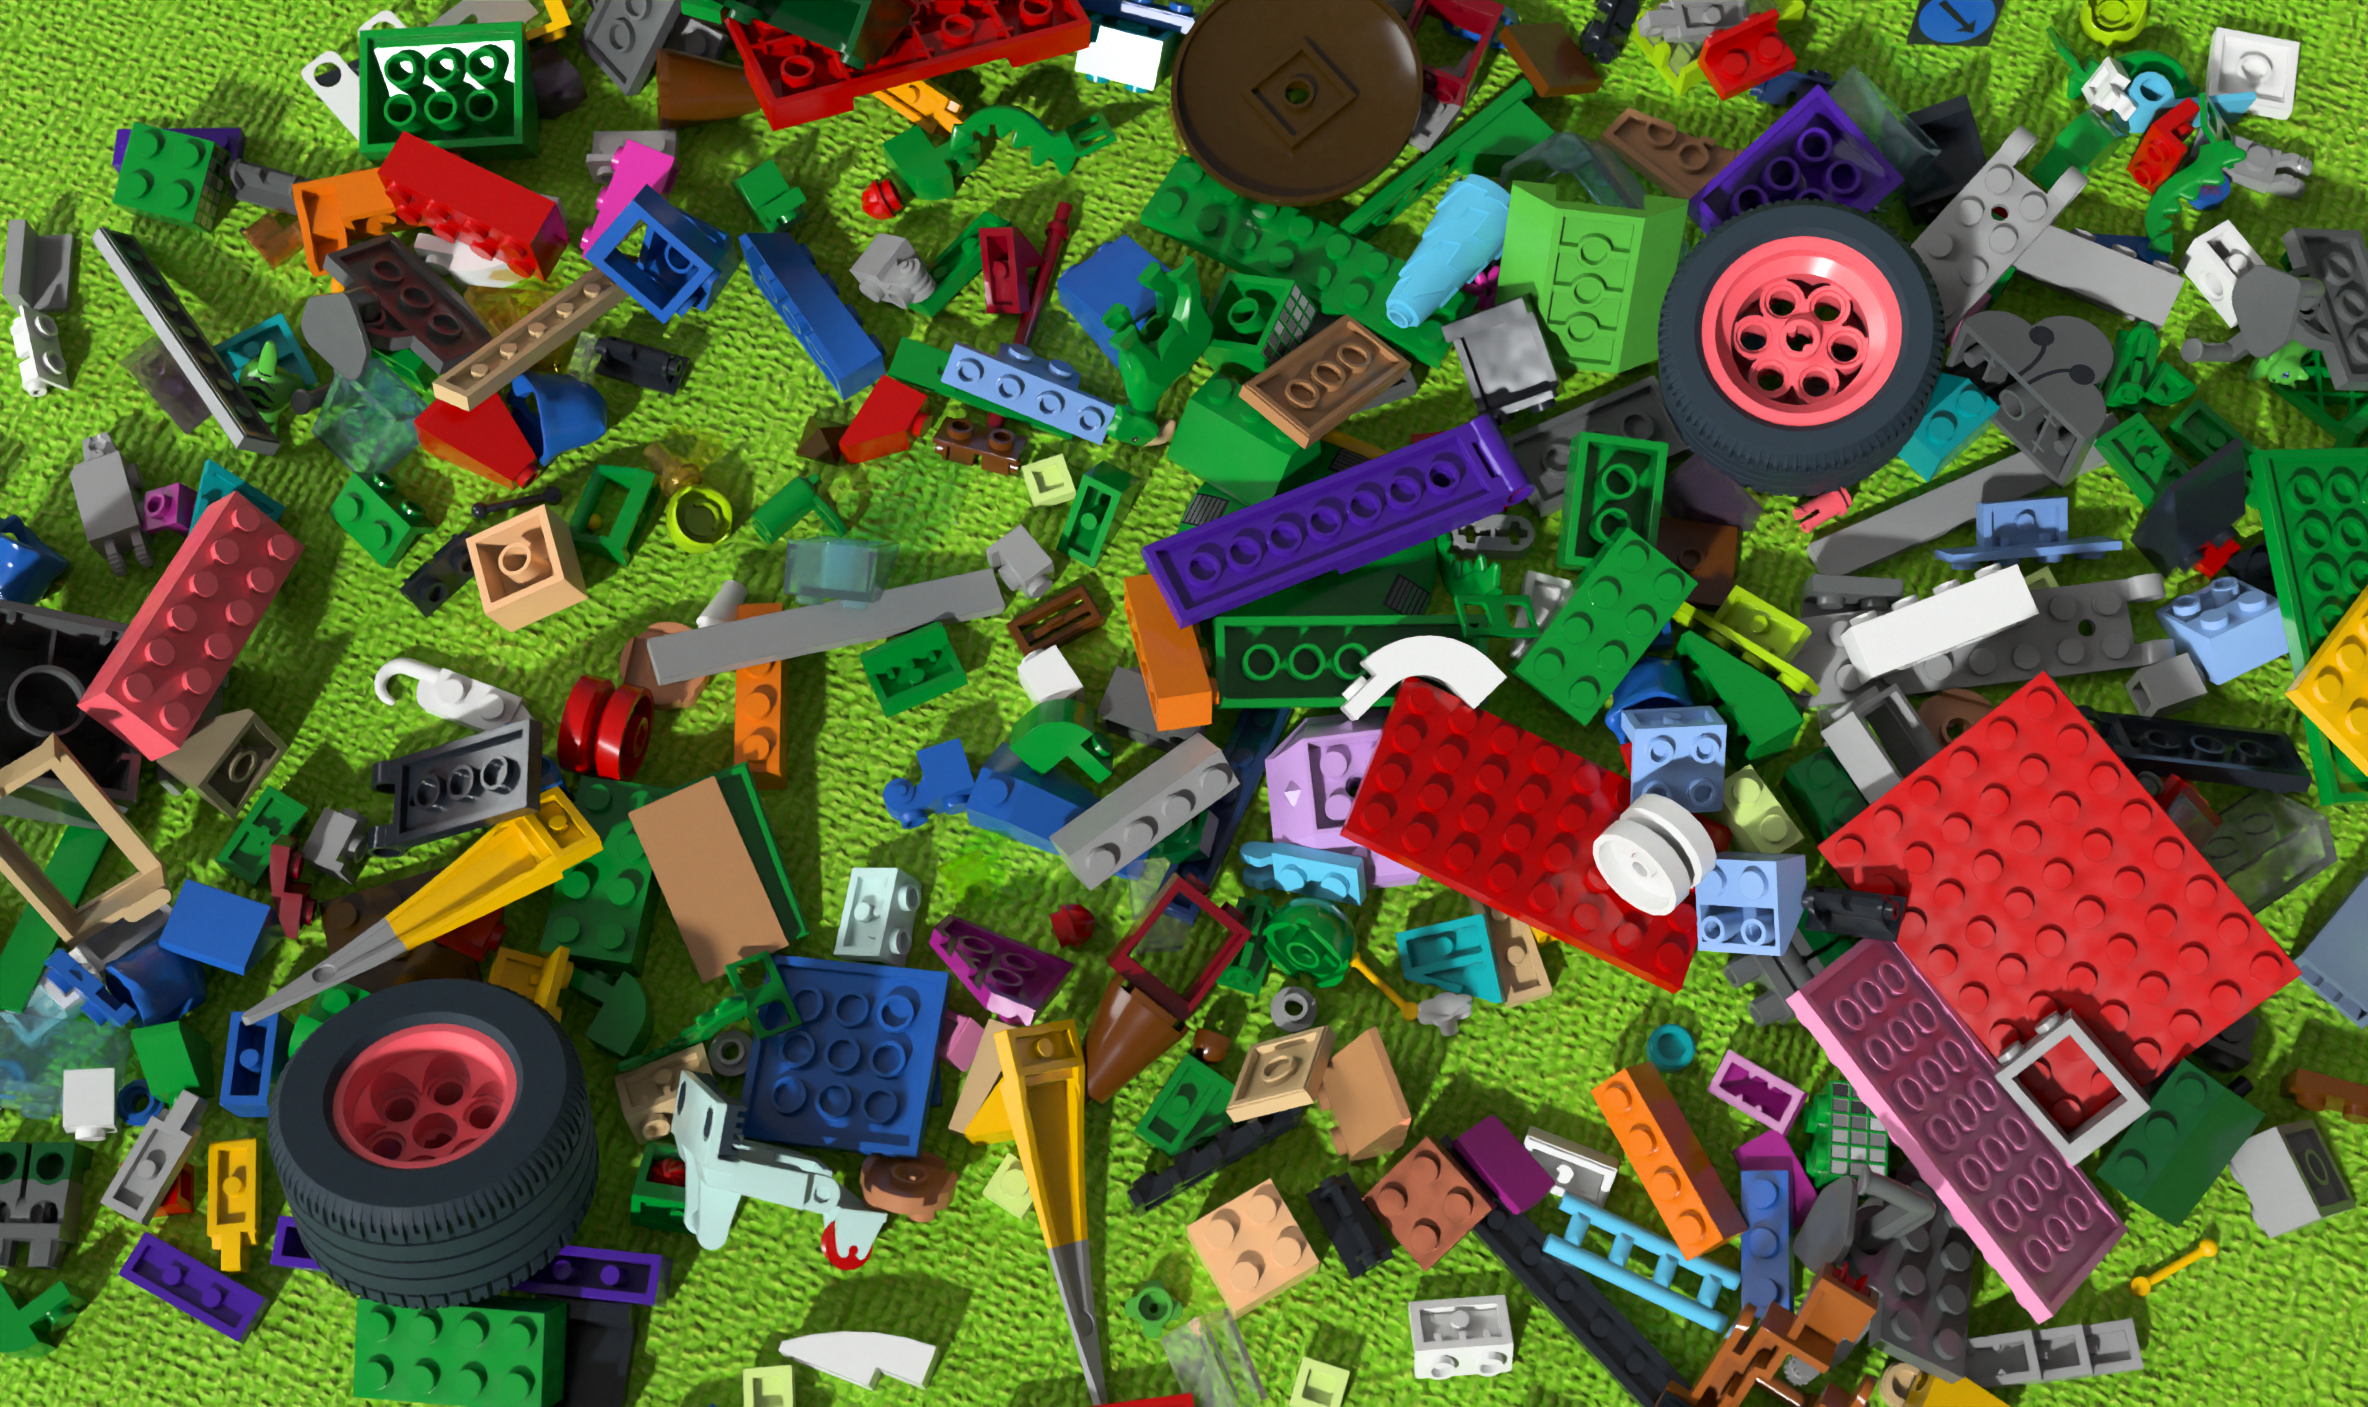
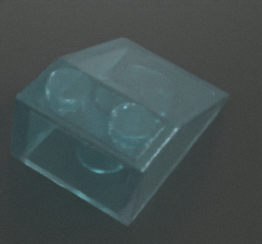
M1852 65L1827 94L1905 179L1868 212L1884 214L1939 155L1942 149L1860 69Z
M809 535L788 539L783 594L796 595V603L823 605V598L841 599V608L867 610L868 602L880 601L899 553L900 543L822 535Z

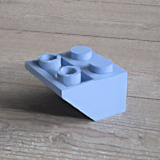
M2231 575L2215 579L2209 586L2191 594L2181 595L2175 598L2172 603L2155 610L2157 620L2168 637L2174 639L2175 647L2179 654L2188 652L2193 664L2202 670L2205 679L2216 685L2223 684L2289 652L2278 599Z
M1729 851L1716 853L1715 868L1695 886L1698 918V951L1772 956L1785 955L1804 910L1801 905V898L1804 890H1807L1805 855Z

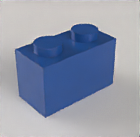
M232 1011L219 1105L237 1117H269L273 1091L281 1072L284 1070L286 1063L289 1062L288 1049L295 1024L280 1012H277L245 1026L242 1019L245 1012Z

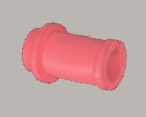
M1840 487L1838 491L1826 494L1823 492L1800 507L1794 508L1792 510L1795 521L1810 513L1813 514L1812 517L1798 525L1805 533H1809L1837 514L1839 516L1846 515L1848 512L1847 508L1852 506V499L1848 491Z

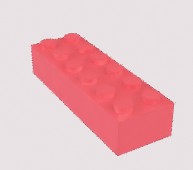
M237 490L208 505L76 706L151 762L179 750L305 549V546Z

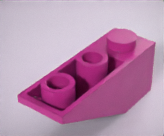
M627 138L625 146H619L614 154L611 170L615 172L609 187L603 186L598 195L596 209L600 211L594 226L589 225L583 234L580 248L584 249L581 258L588 260L584 257L587 251L646 183L668 202L683 163L672 156ZM640 219L619 244L640 227L644 221Z

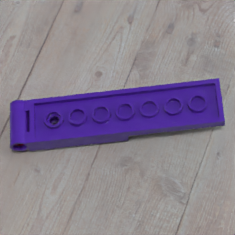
M1486 414L1467 424L1146 545L1142 549V557L1179 628L1183 629L1331 570L1337 569L1341 575L1502 512L1505 506L1515 505L1529 497L1535 490V486L1493 415Z

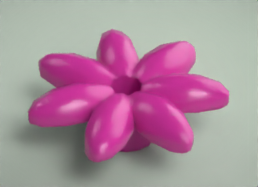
M1494 266L1487 277L1482 271L1474 279L1476 284H1465L1461 288L1479 297L1477 309L1480 306L1481 309H1485L1495 305L1500 266Z

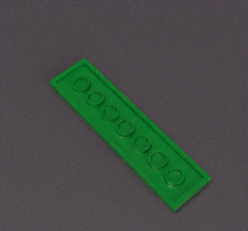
M1181 154L1140 215V224L1242 274L1295 280L1318 311L1336 320L1348 314L1387 345L1438 370L1454 346L1453 341L1446 343L1441 327L1452 320L1474 313L1478 307L1479 297L1460 289L1443 308L1438 307L1418 327L1408 326L1407 328H1400L1396 326L1387 316L1386 301L1400 279L1399 273L1406 264L1405 261L1353 236H1349L1347 233L1293 207L1267 205L1238 196L1211 179L1192 158Z

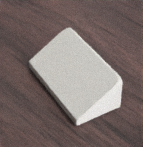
M1529 1126L1523 1146L1554 1179L1556 1184L1550 1193L1562 1197L1564 1192L1567 1191L1603 1208L1617 1173L1619 1160L1537 1127Z

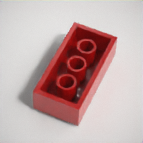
M403 131L377 172L386 189L385 194L391 199L396 209V215L402 220L414 226H417L420 222L432 228L437 236L447 242L455 243L458 240L470 246V249L476 255L485 260L492 261L496 258L506 263L510 270L523 278L529 279L531 276H534L546 282L571 241L556 202Z

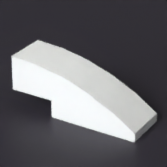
M849 1331L812 1334L782 1341L778 1350L788 1359L871 1391H875L881 1374L927 1390L941 1355L937 1347L906 1337L876 1332Z

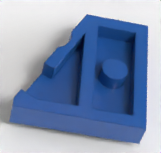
M62 948L56 949L43 961L50 969L44 976L63 994L66 995L72 989L81 997L85 1003L80 1009L99 1027L106 1022L112 1027H123L136 1014L126 1003L122 1005L105 989L106 987Z

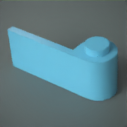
M2144 72L2132 81L2125 92L2137 104L2138 108L2127 121H2124L2119 113L2113 109V118L2122 130L2129 133H2146L2155 121L2186 98L2175 99L2173 89L2163 75L2156 72ZM2255 91L2209 96L2226 124L2236 123L2257 99ZM2199 97L2190 98L2200 107ZM2200 111L2191 124L2193 127H2200L2201 125Z

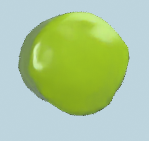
M2084 0L2079 14L2080 26L2083 32L2097 43L2110 48H2120L2137 38L2147 24L2146 10L2148 0Z
M688 484L680 488L671 497L666 513V527L674 544L682 550L694 554L707 553L720 547L731 535L734 515L732 501L725 493L711 486Z

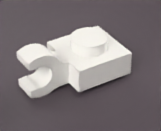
M2107 56L2081 88L2090 107L2103 115L2112 108L2119 113L2124 121H2127L2138 108L2137 104L2125 94L2131 80L2124 67L2117 60Z

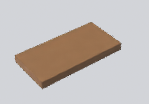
M1346 314L1245 383L1241 388L1239 397L1303 449H1306L1406 376L1412 364L1357 320Z
M715 776L628 813L703 983L726 974L725 965L767 950L771 954L790 945Z

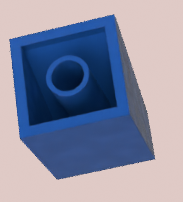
M1126 234L1114 242L1108 241L1097 249L1094 256L1082 264L1070 266L1057 280L1059 301L1118 370V350L1113 349L1108 342L1115 334V331L1103 324L1102 317L1114 303L1128 306L1131 316L1140 331L1145 323L1156 314V293L1154 290L1142 286L1138 282L1137 277L1152 261L1159 263L1163 271H1171Z

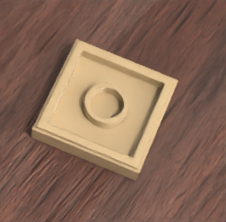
M1324 1025L1250 1045L1226 1109L1233 1122L1314 1103L1337 1038L1330 1026Z

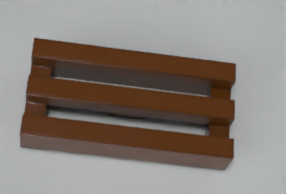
M1082 583L1006 623V629L1009 635L1013 637L1018 650L1023 654V658H1025L1037 649L1047 650L1053 645H1056L1059 649L1104 625L1105 621ZM1079 600H1082L1084 603L1064 615L1057 616L1048 621L1047 624L1024 636L1021 631ZM1090 614V616L1086 617L1085 619H1083V620H1081V621H1079V622H1077V623L1071 625L1070 627H1068V628H1066V629H1064V630H1062V631H1060V632L1054 634L1053 636H1051V637H1049V638H1047V639H1045V640L1039 642L1038 644H1036V645L1030 647V645H1032L1033 643H1035V642H1037V641H1039V640H1041V639L1047 637L1048 635H1050V634H1052V633H1054V632H1056V631L1062 629L1063 627H1065V626H1067V625H1069V624H1071V623L1077 621L1078 619H1080V618H1082V617H1084V616Z

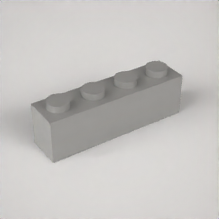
M2055 220L2012 265L2016 268L2014 274L2135 323L2149 322L2154 326L2153 330L2158 332L2163 327L2185 281V278L2177 276L2179 270L2170 264L2154 260L2152 265L2135 259L2137 253L2127 247L2113 244L2112 248L2109 249L2095 243L2097 237L2089 232L2072 228L2069 233L2054 227Z
M1197 732L1052 834L1049 838L1069 870L1091 891L1240 785L1222 751Z

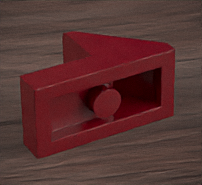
M1018 226L979 228L987 313H1024L1030 311L1027 268L1045 265V260Z

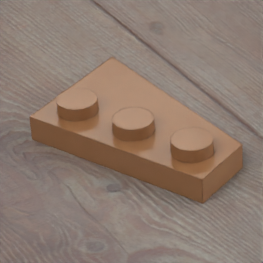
M1627 108L1601 134L1600 139L1601 145L1672 198L1688 200L1744 151L1737 148L1736 152L1715 145V139L1704 135L1696 138L1676 130L1674 124L1631 108Z

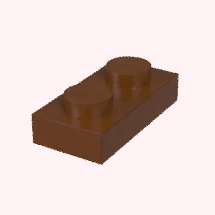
M2297 1068L2281 1078L2279 1096L2295 1100V1106L2309 1111L2328 1109L2342 1113V1118L2349 1122L2368 1124V1086L2302 1068Z

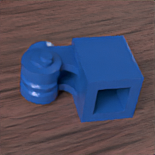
M960 738L916 751L923 773L922 780L918 785L913 787L907 779L896 778L885 786L883 799L887 811L891 817L901 822L903 829H912L925 824L928 821L927 815L935 812L936 815L944 812L948 815H954L966 811L965 806L975 783Z

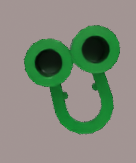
M812 474L807 478L796 476L751 515L753 529L768 545H773L812 510L837 536L842 538L847 534L848 530L844 521L818 494V487L823 483L821 479L819 480L820 476L818 474Z

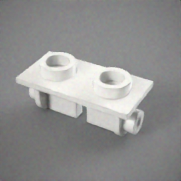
M20 305L21 317L14 319L10 331L13 336L17 357L24 360L30 356V358L19 364L23 389L28 391L32 397L44 396L47 393V388L52 385L65 391L70 390L66 374V363L62 356L58 339V328L54 318L25 305Z

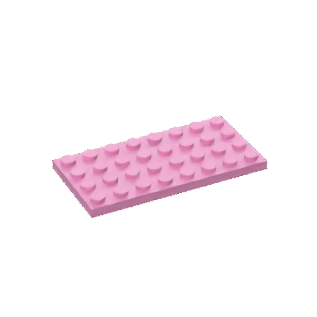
M1862 938L1786 999V1001L1794 1010L1800 1023L1808 1028L1825 1050L1829 1060L1840 1069L1854 1087L1860 1100L1872 1110L1883 1124L1892 1141L1900 1146L1918 1169L1923 1181L1932 1187L1950 1210L1955 1222L1964 1228L1982 1251L1987 1263L1996 1269L2014 1292L2019 1304L2027 1309L2035 1321L2040 1324L2055 1315L2129 1229L2077 1164L2073 1167L1997 1081L1994 1077L1995 1068L1998 1065L1997 1062L1897 942Z

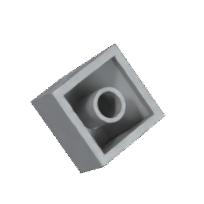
M2313 1118L2275 1126L2248 1138L2228 1163L2232 1176L2240 1185L2244 1186L2252 1203L2250 1210L2254 1221L2262 1230L2266 1231L2269 1239L2357 1208Z

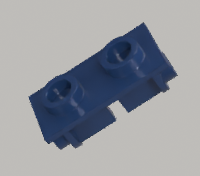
M1789 70L1751 88L1749 95L1757 97L1756 101L1785 107L1789 93L1797 94L1794 105H1796L1818 84L1827 94H1835L1840 82L1832 81L1831 74L1819 70H1808L1807 74Z

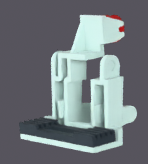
M682 1070L671 1132L675 1136L679 1155L686 1163L684 1224L689 1231L697 1234V1240L700 1245L708 1250H716L724 1245L740 1196L745 1195L799 1210L805 1209L815 1213H822L825 1230L821 1237V1249L824 1256L836 1268L845 1271L855 1270L863 1266L870 1258L873 1242L882 1224L886 1223L887 1213L884 1210L875 1211L866 1208L862 1204L861 1199L832 1178V1170L817 1157L805 1155L794 1149L744 1139L742 1134L743 1128L736 1122L744 1123L745 1117L738 1111L746 1112L747 1106L738 1098L729 1097L718 1087V1080L711 1074Z

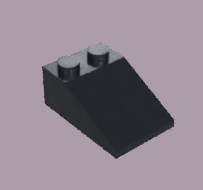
M2237 437L2170 484L2130 541L2165 579L2179 569L2184 574L2188 573L2205 559L2206 556L2202 553L2203 550L2210 545L2219 550L2238 535L2239 532L2235 527L2246 514L2243 443Z

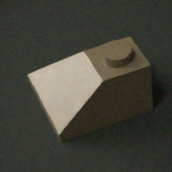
M247 708L197 721L181 748L158 758L156 762L179 782L230 818L235 819L289 746L255 712Z

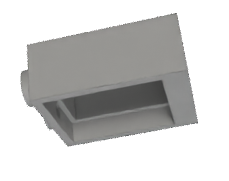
M1896 683L1881 693L1876 686L1862 693L1830 714L1835 723L1820 732L1869 804L1873 803L1904 778L1863 720L1864 717L1905 776L1909 775L1941 750L1939 744Z
M2071 1008L2062 1016L2057 1011H2054L2045 1017L2034 1028L2038 1034L2024 1045L2017 1040L2005 1048L1996 1057L2000 1063L1995 1068L1994 1077L2074 1167L2150 1110L2151 1102L2150 1096ZM2068 1035H2071L2122 1094L2067 1135L2016 1075Z

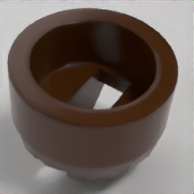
M1197 1027L1192 1044L1194 1057L1201 1063L1206 1062L1208 1065H1216L1226 1057L1232 1039Z

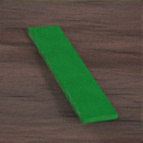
M904 336L901 337L888 376L1071 441L1073 434L941 382L951 353Z
M68 825L44 873L77 909L112 839L104 831ZM29 902L0 956V1009L21 1014L26 1010L47 968L43 961L57 949L62 939Z

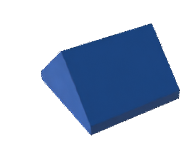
M674 207L726 252L717 265L722 270L720 276L707 290L699 286L693 292L698 299L692 306L706 312L711 308L740 265L737 253L729 233ZM647 225L637 266L674 296L698 268Z
M186 879L159 939V948L244 976L286 934L280 924L276 909Z

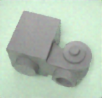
M879 233L850 269L851 273L860 283V291L868 299L874 302L885 301L893 303L903 309L910 303H919L927 299L936 288L935 280L926 270L928 266L908 240L898 236Z

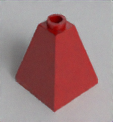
M498 392L494 393L470 412L437 398L413 421L421 447L426 452L511 490H515L518 486L526 489L540 475L541 470L538 468L536 455Z

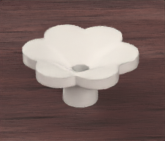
M1440 993L1434 999H1427L1419 1003L1418 1021L1421 1024L1439 1026L1443 1036L1455 1035L1459 1031L1457 1020L1467 1018L1472 1014V998L1466 994Z

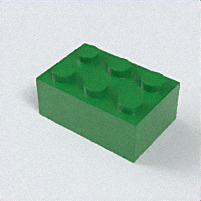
M1580 431L1571 438L1555 568L1583 572L1616 528L1629 527L1656 549L1669 443Z

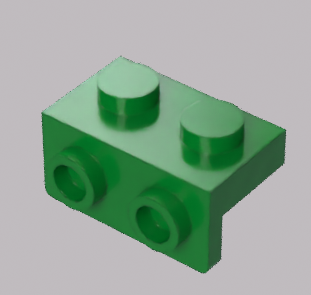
M380 471L375 473L354 472L327 513L383 568H395L417 534H432L436 526L425 516L426 510L420 504L408 499L397 489L398 483L388 474Z
M941 621L934 622L887 643L878 645L861 653L859 656L869 684L886 719L969 684Z

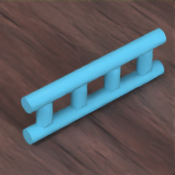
M1567 1191L1564 1192L1558 1209L1572 1215L1564 1238L1562 1239L1549 1233L1542 1251L1719 1334L1723 1332L1728 1316L1714 1310L1721 1286L1723 1285L1735 1291L1741 1281V1272L1704 1255L1686 1261L1676 1242ZM1589 1223L1616 1235L1608 1259L1581 1247ZM1633 1244L1660 1256L1652 1280L1625 1268ZM1677 1264L1704 1277L1696 1301L1669 1289Z

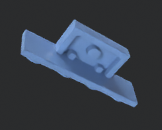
M956 341L941 378L943 383L1099 445H1102L1106 436L1107 426L1115 415V404L1078 390L1081 374L1075 372L1071 365L1061 360L1053 359L1048 361L1034 355L1030 348L1017 343L1008 345L1001 342L996 356Z
M2065 496L1976 502L1977 546L1935 549V558L1951 563V569L1955 570L1979 568V561L1993 560V564L2000 563L2001 566L2020 565L2021 558L2035 557L2036 562L2054 563L2063 561V554L2077 553V558L2100 559L2105 557V551L2122 550V541L2102 535L2068 538V497Z

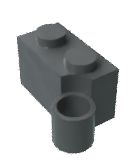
M1116 666L1097 712L1099 729L1166 753L1197 732L1204 736L1208 725L1158 732L1142 672L1138 667H1130L1128 670Z

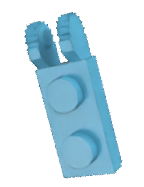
M1253 840L1240 846L1241 861L1248 865L1251 864L1246 866V869H1243L1244 872H1242L1244 884L1251 886V888L1256 887V889L1266 890L1276 887L1278 890L1359 906L1367 897L1364 863L1361 857L1282 842L1273 844L1268 842L1260 843Z

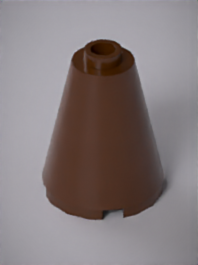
M667 47L657 49L656 83H658L657 114L659 130L670 132L760 111V104L745 75L744 66Z
M1118 972L1111 978L1080 1044L1085 1062L1084 1103L1089 1106L1094 1100L1101 1104L1108 1101L1183 1039L1191 1029L1182 1021L1175 1027L1174 1024L1177 1022V1019L1169 1011L1131 982L1124 987L1122 983L1126 978Z

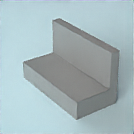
M26 219L9 220L2 295L19 315H21L20 305H25L41 313L69 312L75 237L73 234L38 236Z

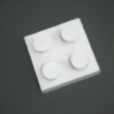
M2217 27L2211 38L2205 92L2208 96L2255 91L2257 99L2245 113L2286 121L2293 109L2300 42Z

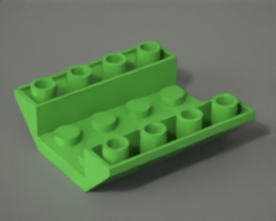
M1513 180L1495 305L1530 292L1557 367L1619 374L1658 359L1660 311L1668 286L1677 269L1689 200L1644 194L1642 210L1556 200L1557 185Z

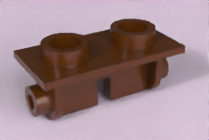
M946 416L932 442L936 443L935 453L942 455V460H949L973 467L976 454L982 456L981 469L1010 477L1011 473L1019 475L1023 459L1019 458L1028 442V437L1013 434L1006 429H994L978 425L967 419Z

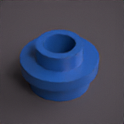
M146 1079L135 1080L122 1088L117 1098L118 1115L124 1122L135 1127L146 1126L150 1117H157L166 1106L165 1103L151 1095ZM143 1097H149L147 1108L138 1112L136 1109L137 1102Z

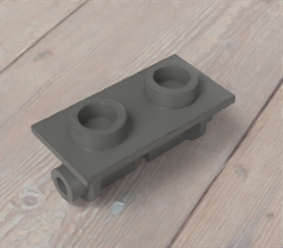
M237 159L235 162L229 161L225 167V175L230 177L232 181L226 194L227 197L298 216L294 203L292 184L313 180L298 174H291L247 162L243 159Z

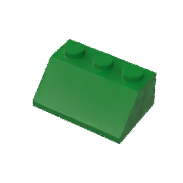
M1216 371L1189 398L1167 451L1168 460L1248 507L1296 489L1322 462L1320 439L1308 448L1303 449L1239 397L1243 385Z

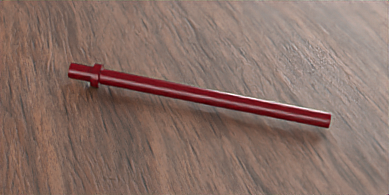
M1059 202L1053 221L1047 223L1045 229L1047 239L1041 254L1045 260V265L1037 266L1029 291L1030 311L1022 313L1013 343L1021 344L1028 348L1030 346L1062 244L1068 241L1071 229L1068 226L1074 207L1069 203ZM990 412L985 426L1002 429L1006 417Z

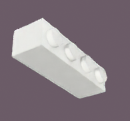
M1996 563L1975 572L1976 580L1961 585L1958 579H1954L1933 588L1932 590L1935 595L1919 601L1917 594L1893 603L1891 605L1893 611L1878 617L1876 611L1873 610L1851 619L1852 627L1840 637L1861 686L2022 625L2037 616L2039 611L2018 564L2002 569L2000 563Z

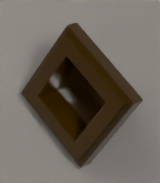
M809 416L796 455L838 466L842 455L839 441L849 426Z

